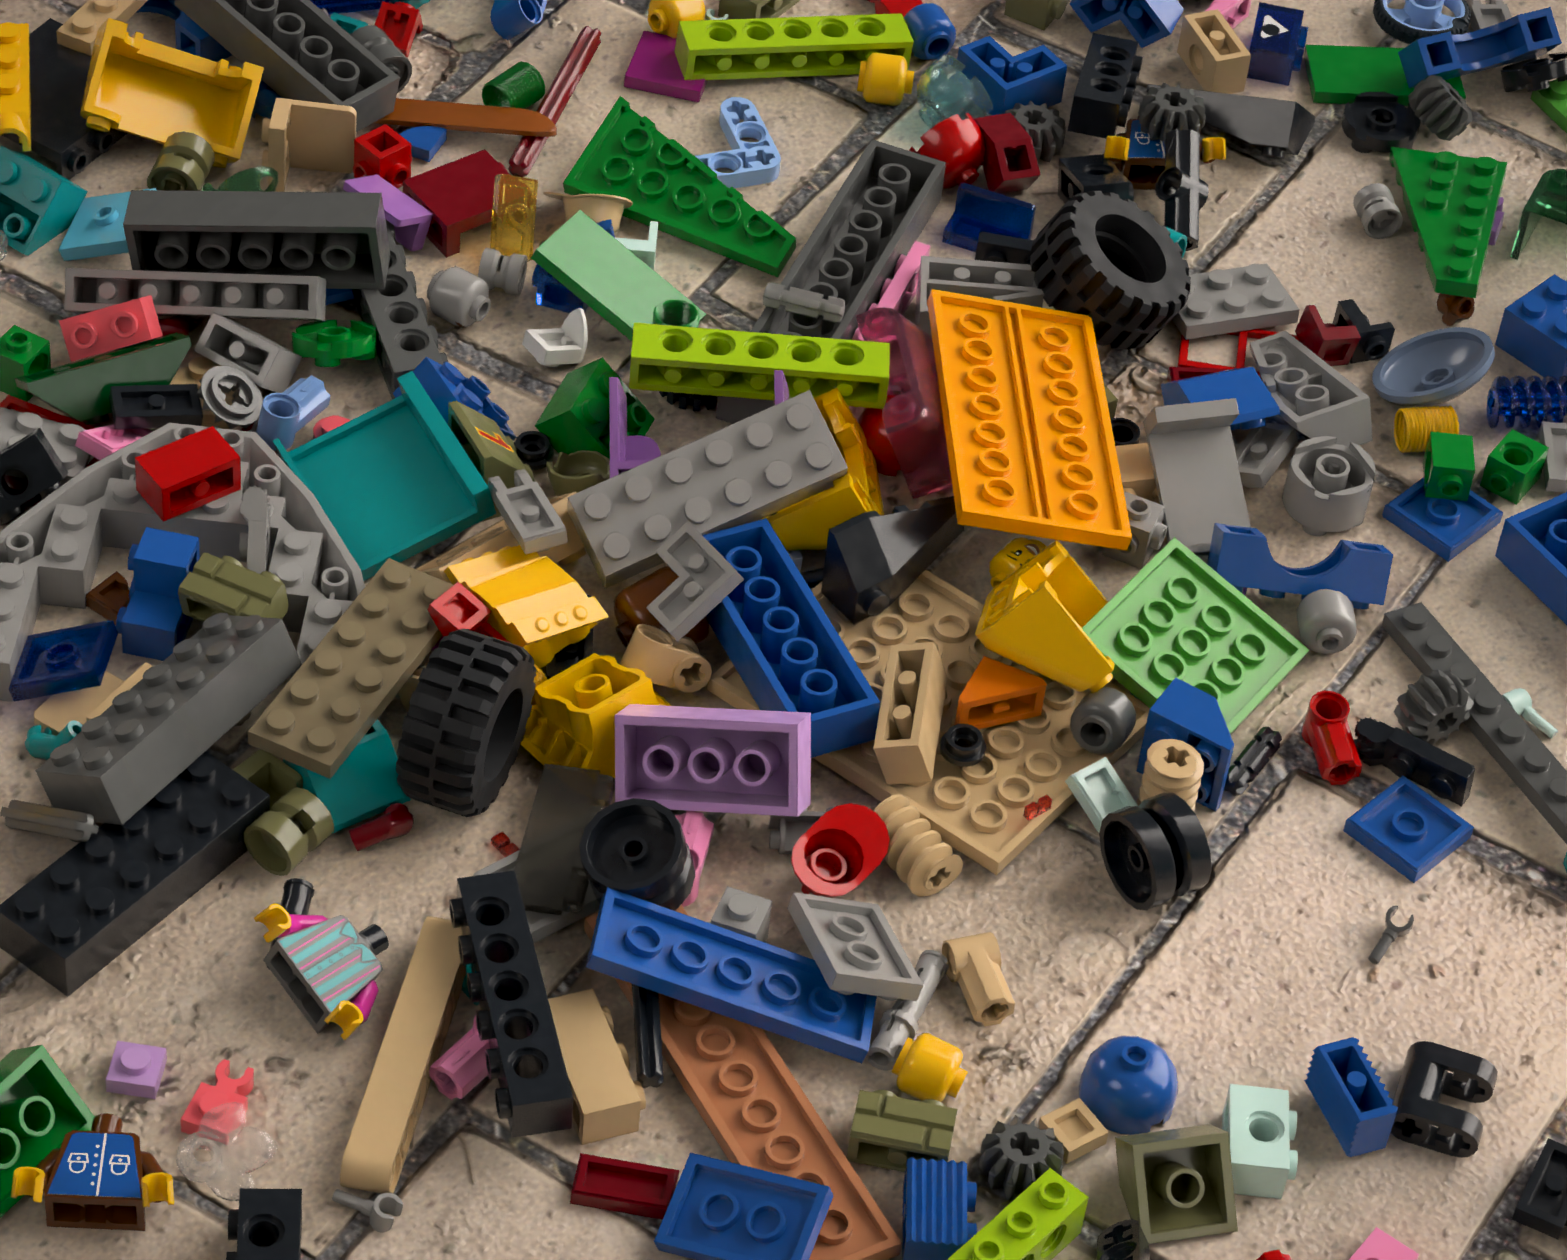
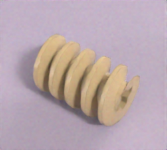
M1162 739L1153 743L1147 751V761L1144 765L1142 785L1139 788V798L1136 802L1139 806L1143 800L1161 793H1174L1185 800L1190 808L1195 811V803L1204 772V762L1200 753L1193 746L1181 740Z
M901 794L892 795L883 800L873 810L878 813L886 824L890 837L888 853L884 859L888 866L896 871L899 879L907 883L909 890L919 897L936 894L948 887L958 877L963 867L961 857L952 855L953 851L949 844L941 843V835L937 831L930 830L931 826L927 819L919 818V810L916 807L909 806L906 796Z

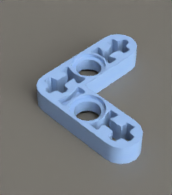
M731 97L724 100L720 106L719 123L732 150L696 155L695 157L717 174V179L729 189L731 187L741 188L775 181L779 176L781 157L755 105L750 100L742 97ZM754 138L757 139L758 142H746L741 139ZM728 168L733 170L734 172L721 173L716 171V169Z

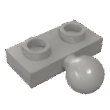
M1266 423V426L1251 429L1241 444L1237 443L1232 436L1242 486L1247 488H1263L1298 441L1296 429L1293 426Z

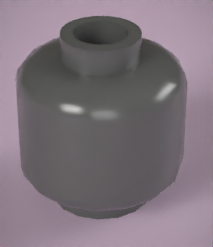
M1103 687L1095 693L1090 691L1083 697L1071 716L1070 729L1073 738L1085 750L1100 755L1109 754L1120 748L1131 734L1136 723V712L1133 703L1125 694L1113 688Z

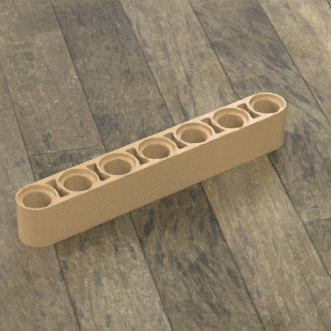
M427 916L423 923L344 1151L340 1170V1185L342 1187L380 1194L394 1193L432 1081L429 1069L440 1057L466 975V965L461 963L458 948V936L463 935L461 927L453 928L449 919Z

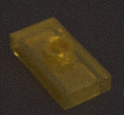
M506 174L495 176L490 249L499 250L501 255L510 256L513 253L526 255L527 262L532 260L538 180Z

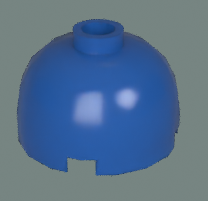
M1119 1036L1101 1044L1090 1054L1079 1083L1080 1099L1096 1115V1118L1107 1130L1124 1135L1148 1133L1152 1125L1159 1124L1162 1120L1163 1124L1168 1121L1178 1094L1176 1068L1165 1050L1153 1041L1139 1036Z

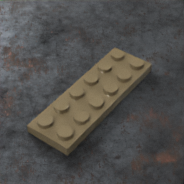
M388 558L249 729L248 744L331 779L443 636L427 609L434 600L451 588L453 584Z

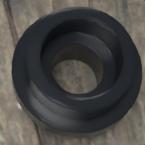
M527 431L521 433L514 442L516 454L523 464L527 463L530 466L531 470L545 468L547 461L552 462L554 449L545 434L538 431Z
M956 724L950 727L942 736L940 752L944 759L951 764L962 767L973 766L984 758L986 743L982 733L976 727L969 724Z

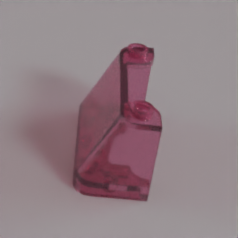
M875 308L856 315L860 333L865 341L890 343L887 395L894 394L893 391H899L903 394L895 396L885 404L882 410V418L912 498L916 499L952 487L932 336L892 308Z

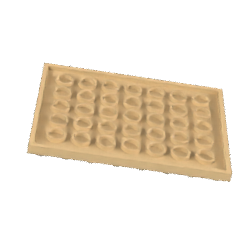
M925 570L880 614L870 616L854 625L821 593L822 582L811 590L878 697L880 705L890 645L935 642L948 678L932 782L887 785L873 749L875 740L813 758L881 802L892 795L901 794L906 796L909 806L916 807L919 810V818L927 819L931 826L930 830L937 831L941 835L942 841L995 875H998L1076 800L1065 782L1070 775L1104 757H1107L1110 764L1113 765L1144 736L1150 708L1141 700L1109 682L1104 687L1122 692L1133 703L1136 712L1135 726L1123 745L1112 753L1100 755L1090 753L1082 748L1073 738L1070 721L1075 708L1090 690L1078 692L986 649L975 635L984 605L928 570ZM983 656L1043 678L1047 685L1041 716L979 729L986 743V752L984 758L976 765L962 767L951 764L944 759L940 752L941 738L950 727L955 725L959 696ZM728 660L711 675L707 686L708 691L736 709L760 710L731 660Z

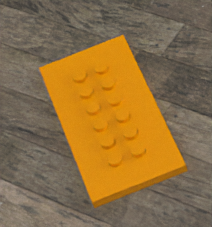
M931 289L927 306L957 523L972 527L1127 551L1132 540V534L1092 318L1089 315Z

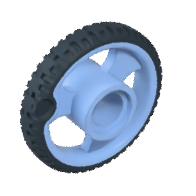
M1375 0L1373 14L1380 28L1391 37L1406 44H1411L1417 39L1450 31L1453 35L1464 34L1467 32L1471 20V11L1466 0H1406L1403 9L1388 8L1387 5L1393 0ZM1443 5L1449 8L1455 17L1442 14Z

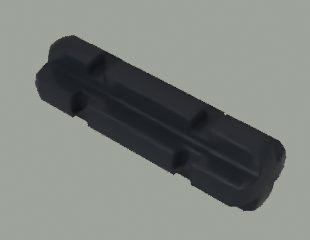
M1269 726L1263 727L1254 736L1255 740L1250 741L1233 762L1235 765L1229 767L1224 791H1230L1233 796H1239L1244 793L1249 786L1248 783L1252 782L1270 760L1268 757H1272L1280 748L1282 736L1279 731H1273Z

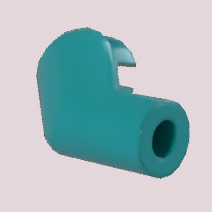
M74 720L70 721L57 736L52 735V731L48 727L44 732H41V725L33 726L27 732V738L24 742L25 748L32 757L48 760L50 753L55 748L68 743L82 731L83 724Z

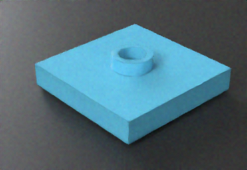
M150 188V189H144V190H157V189H156V188ZM131 191L84 198L58 249L64 261L129 252L123 222Z

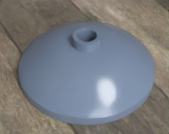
M1453 327L1430 331L1411 338L1389 351L1374 368L1372 381L1379 396L1398 405L1431 406L1445 403L1465 393L1485 376L1495 358V349L1490 337L1477 329Z

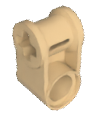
M646 624L637 625L619 663L627 668L643 670L646 677L651 678L652 684L688 693L699 691L706 686L712 674L711 665L705 657L699 655L698 647L691 638L684 636L677 642L670 633Z

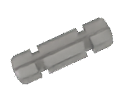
M774 282L767 284L763 295V305L779 310L780 306H784L787 312L818 319L819 315L824 316L823 320L833 323L841 322L846 307L845 300L829 296L827 300L823 299V294L795 287L785 290V285Z

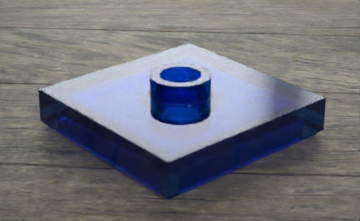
M107 620L29 635L8 688L13 701L101 686L118 636L114 621Z

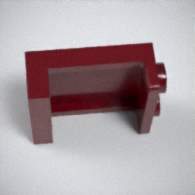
M485 149L403 180V193L433 213L426 237L446 258L460 252V235L463 232L509 215L519 226L528 224L531 197L527 188L519 184L507 172L505 166L501 162H497Z

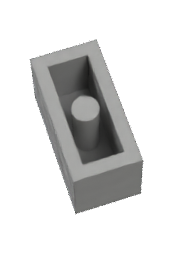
M212 313L194 349L195 352L221 366H230L242 371L256 385L277 393H283L287 389L302 359V356L239 322L216 313Z

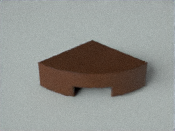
M116 571L86 594V606L116 625L120 608L127 607L129 604L130 590L127 580Z

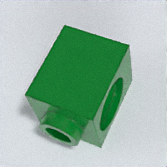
M13 325L0 337V391L28 402L33 396L18 388L15 378L51 368L50 342Z
M1511 429L1488 455L1480 486L1517 505L1540 479L1549 447Z
M1430 432L1422 462L1425 497L1467 501L1475 474L1473 436Z

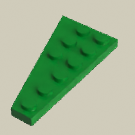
M621 96L563 182L564 193L569 195L607 194L627 198L632 201L633 205L625 208L622 216L650 226V221L658 222V230L775 277H779L797 248L796 238L762 210L756 211L743 200V195L734 187L729 189L717 179V174L676 140H669L656 129L655 123L646 116H639L630 108V103Z
M1391 147L1389 161L1391 167L1396 169L1395 178L1398 186L1402 187L1403 201L1413 230L1418 233L1420 251L1425 253L1427 259L1426 268L1435 293L1476 298L1506 176L1507 162L1496 161L1491 157L1472 158L1458 156L1449 151L1435 153Z

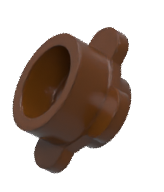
M1439 294L1437 309L1443 314L1442 322L1447 326H1452L1459 319H1469L1474 313L1475 302L1473 298Z

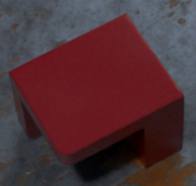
M1306 305L1295 329L1299 342L1330 366L1348 365L1361 338L1355 325L1335 327L1332 323L1324 324L1315 305Z

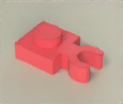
M222 1060L215 1070L216 1085L212 1086L203 1082L199 1085L181 1117V1132L228 1146L248 1110V1097L246 1096L252 1091L254 1086V1069L248 1067L241 1078L231 1079L228 1078L230 1074V1061Z

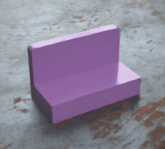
M377 174L345 180L343 189L346 192L382 193L385 219L394 225L395 240L410 251L423 248L433 216L432 212Z

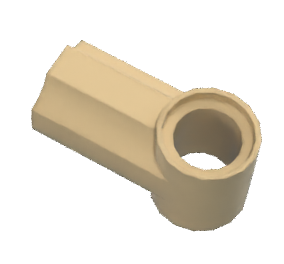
M987 932L943 941L942 954L948 960L946 964H949L946 975L952 983H959L974 1021H979L984 1026L1000 1024L1003 1019L1013 1014L1015 1001L1001 971V953L994 934Z

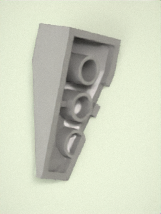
M1287 331L1250 342V351L1263 383L1279 406V416L1309 438L1318 436L1337 437L1336 443L1347 447L1350 446V442L1362 445L1372 441L1370 397Z

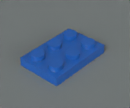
M690 1152L654 1243L659 1251L694 1260H809L834 1195L829 1186Z

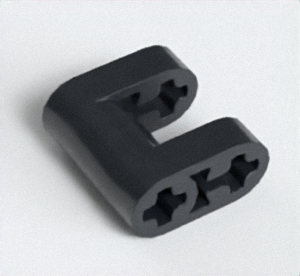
M1420 1041L1412 1044L1407 1051L1394 1096L1393 1105L1398 1107L1391 1134L1402 1141L1459 1158L1474 1155L1478 1150L1483 1132L1482 1123L1475 1115L1467 1111L1439 1103L1441 1094L1466 1102H1485L1493 1095L1497 1080V1069L1490 1061L1482 1057L1434 1042Z

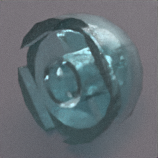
M943 54L933 62L920 76L917 84V101L921 108L919 115L930 128L956 114L964 120L965 113H970L974 119L990 116L989 112L993 110L989 94L976 76L969 80L961 72L966 66L950 55Z

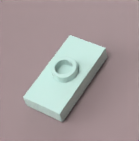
M1107 757L1077 771L1065 781L1098 833L1100 832L1102 820L1109 813L1127 806H1138Z

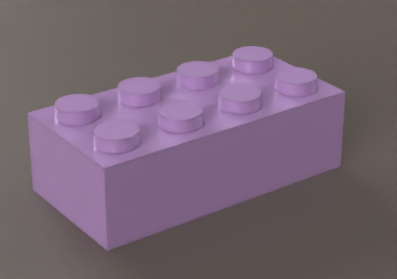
M629 704L615 714V802L638 798L654 800L670 810L798 817L811 804V713Z

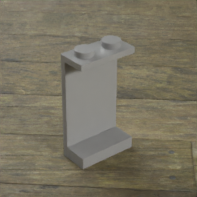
M1236 398L1156 406L1143 421L1159 502L1165 506L1163 522L1164 525H1167V541L1169 543L1175 537L1206 564L1208 562L1214 523L1251 528L1230 425L1239 415Z

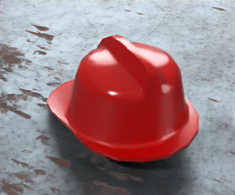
M853 803L837 805L824 813L798 839L792 848L791 864L794 874L802 884V893H812L817 896L831 898L844 896L857 888L880 865L888 853L890 837L887 826L878 813L864 805Z

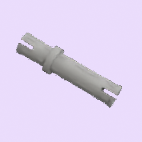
M934 950L922 952L915 967V971L924 985L918 1000L897 999L894 1006L884 1012L879 1022L880 1031L866 1055L869 1056V1063L875 1068L884 1071L893 1069L907 1038H915L919 1030L917 1022L949 968V964H946L948 960L943 954Z

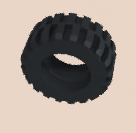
M1089 191L1077 194L1067 201L1034 239L1031 247L1030 264L1031 271L1036 272L1034 274L1035 284L1038 289H1042L1044 293L1043 299L1049 307L1053 306L1055 310L1089 315L1093 322L1096 344L1101 346L1110 344L1112 349L1119 350L1142 347L1145 343H1149L1185 306L1191 284L1187 260L1182 259L1183 251L1177 242L1174 243L1170 238L1171 233L1164 225L1160 226L1154 220L1155 216L1149 211H1142L1137 207V203L1130 199H1120L1118 194Z
M469 629L452 631L448 636L442 638L439 642V647L433 650L426 668H423L419 676V683L416 690L412 693L409 702L410 707L402 725V737L398 743L397 753L399 758L396 762V772L399 775L397 782L407 797L464 817L480 815L489 808L490 803L495 801L501 786H504L509 776L508 773L511 766L515 763L518 755L517 751L521 741H523L526 723L532 709L531 701L535 693L536 684L534 683V678L536 676L534 660L527 650L521 646Z

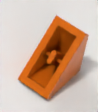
M983 656L959 696L955 725L969 724L977 729H984L1041 716L1047 684L1039 676Z

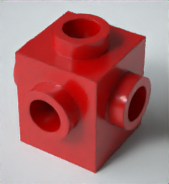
M387 124L354 139V178L377 174L397 189L403 186V180L411 178V143Z

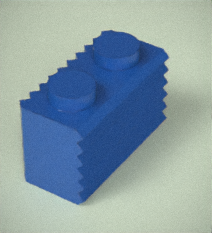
M1354 1037L1317 1046L1313 1050L1315 1054L1311 1056L1313 1060L1309 1062L1311 1066L1306 1074L1308 1078L1304 1080L1348 1157L1386 1148L1398 1111V1107L1393 1105L1394 1099L1388 1097L1390 1092L1384 1090L1385 1084L1380 1082L1381 1077L1375 1075L1377 1069L1372 1068V1062L1367 1060L1368 1054L1362 1052L1364 1047L1358 1045L1359 1039Z
M911 1157L907 1159L902 1190V1260H947L977 1233V1224L967 1222V1212H975L977 1184L976 1182L967 1181V1163L964 1161L956 1163L954 1160L946 1162L943 1159L937 1162L933 1158L928 1161L924 1158L916 1160Z

